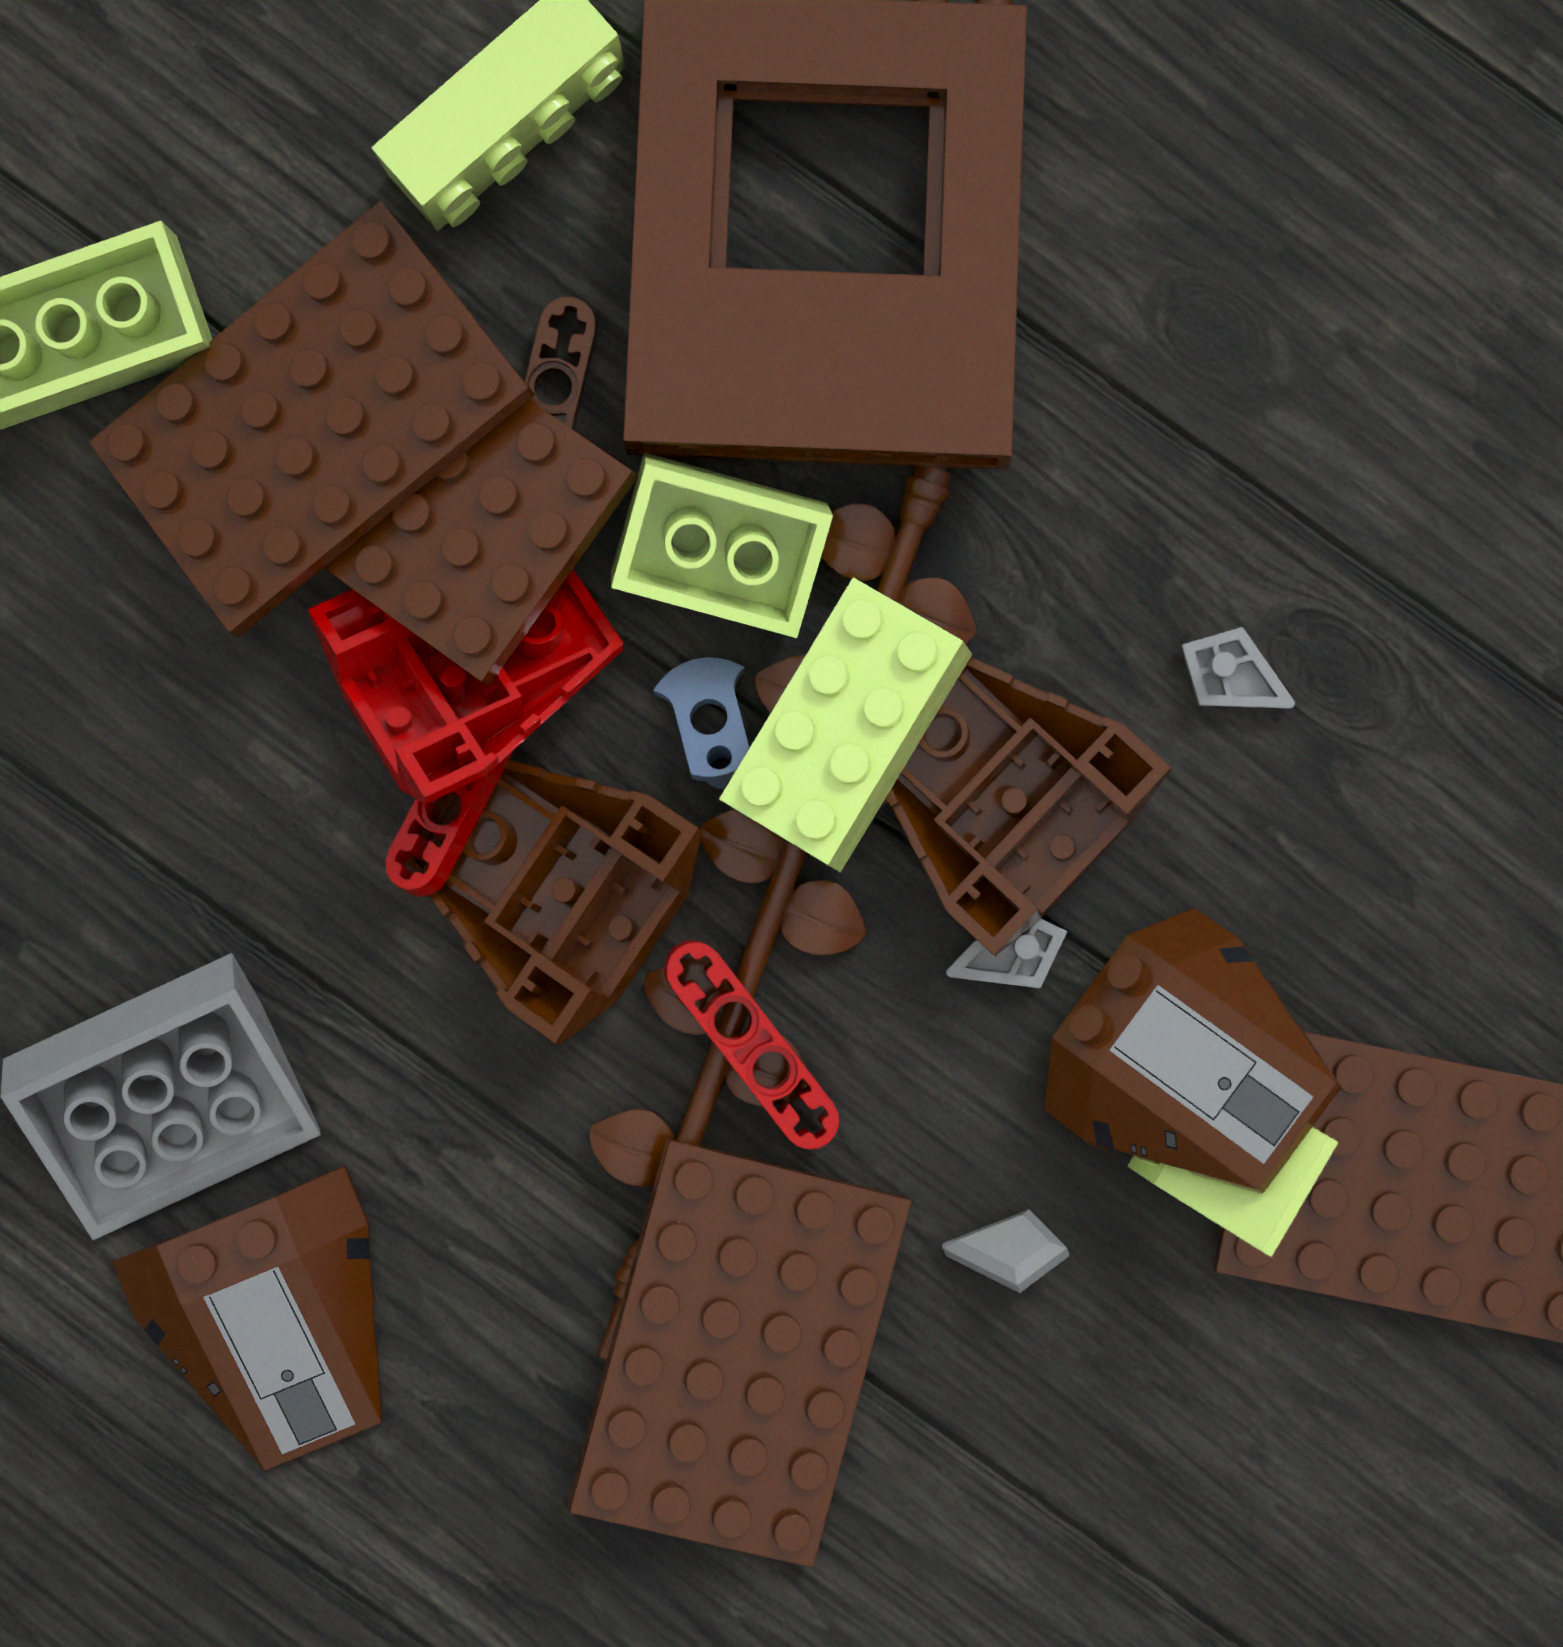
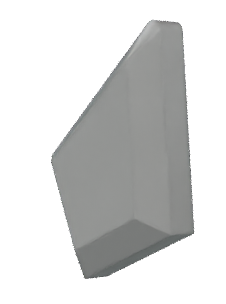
M1243 627L1180 645L1198 706L1290 709L1295 706V701Z
M1040 919L996 956L992 955L975 939L947 968L946 974L952 978L1041 988L1067 931Z
M1030 1209L946 1241L942 1245L947 1257L1018 1293L1024 1291L1070 1256L1067 1247Z

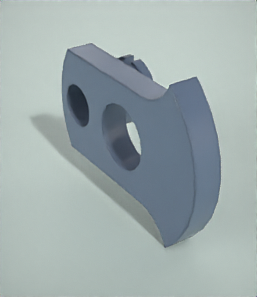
M704 657L687 661L673 668L660 680L653 693L654 696L666 700L674 709L692 779L706 781L711 787L717 789H725L750 749L735 693L739 679L746 672L745 667L730 660ZM706 704L720 706L727 714L725 726L715 734L705 735L699 733L691 724L692 716L699 707ZM719 758L731 761L724 769H714L711 767V764Z

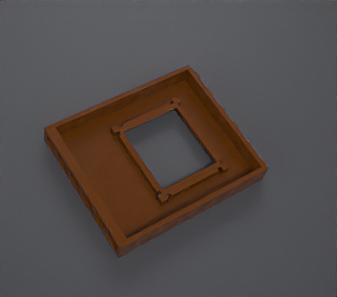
M644 0L624 419V445L627 455L643 456L645 452L662 457L1008 470L1012 457L1027 5H1012L1010 0H976L975 3H951L949 0ZM725 84L736 85L737 91L725 90ZM939 92V98H927V93ZM733 101L929 108L923 275L726 268Z

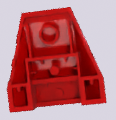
M574 569L569 573L489 686L464 670L354 589L308 609L309 618L343 698L399 789L424 804L430 803L488 774L624 650L623 641Z

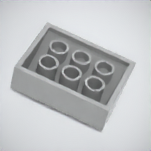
M232 953L3 1059L0 1097L92 1240L321 1135L317 1121L267 1014Z

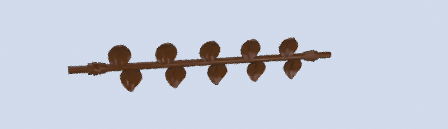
M915 466L912 476H906L905 493L902 496L900 506V519L902 522L896 536L889 519L874 506L854 503L832 511L833 518L821 558L832 570L852 580L854 577L862 582L881 576L876 591L961 639L965 644L973 638L976 633L975 622L964 597L953 584L942 578H924L910 582L905 586L924 532L935 522L937 515L941 511V505L951 493L947 489L952 477L951 474L947 473L948 468ZM806 655L786 658L757 673L755 678L756 691L760 701L770 714ZM886 798L882 804L888 803ZM736 809L729 810L702 823L700 829L702 830L701 842L704 850L716 867L724 874L740 882L751 884L763 882L771 877L735 975L753 999L779 929L792 946L813 955H831L846 951L863 939L866 934L865 924L855 902L843 887L830 880L809 881L795 887L807 852ZM693 957L679 960L684 968L683 972L677 977L679 982L682 984L691 979L707 996L695 1001V1005L699 1010L704 1008L713 995L730 988L726 979H723L718 988H715L703 972V968L709 963L708 960L702 958L696 960ZM664 966L648 973L645 978V991L650 1004L660 1018L672 1028L683 1033L693 1035L706 1034L668 985L664 977ZM728 1002L722 1005L717 1010L714 1018L718 1033L728 1038L741 1035L749 1013L747 1008L738 1002ZM781 1035L787 1042V1044L791 1047V1049L794 1051V1053L797 1055V1057L804 1064L799 1052L797 1051L793 1043L785 1036ZM712 1041L676 1137L677 1140L701 1145L724 1079L736 1097L746 1103L762 1106ZM766 1052L760 1055L753 1067V1076L756 1082L765 1087H774L780 1084L786 1078L788 1072L785 1057L777 1052ZM801 1079L790 1094L781 1099L774 1100L772 1102L773 1106L781 1105L784 1100L791 1102L797 1099L799 1096L796 1094V1091L806 1088L807 1084ZM630 1109L609 1116L592 1124L589 1134L593 1152L604 1169L617 1180L628 1185L640 1187L654 1184L666 1137L675 1139L672 1130L665 1121L653 1111L646 1109ZM639 1239L635 1240L630 1246L627 1255L624 1256L623 1264L614 1275L617 1282L613 1294L618 1298L597 1353L599 1357L605 1360L608 1356Z

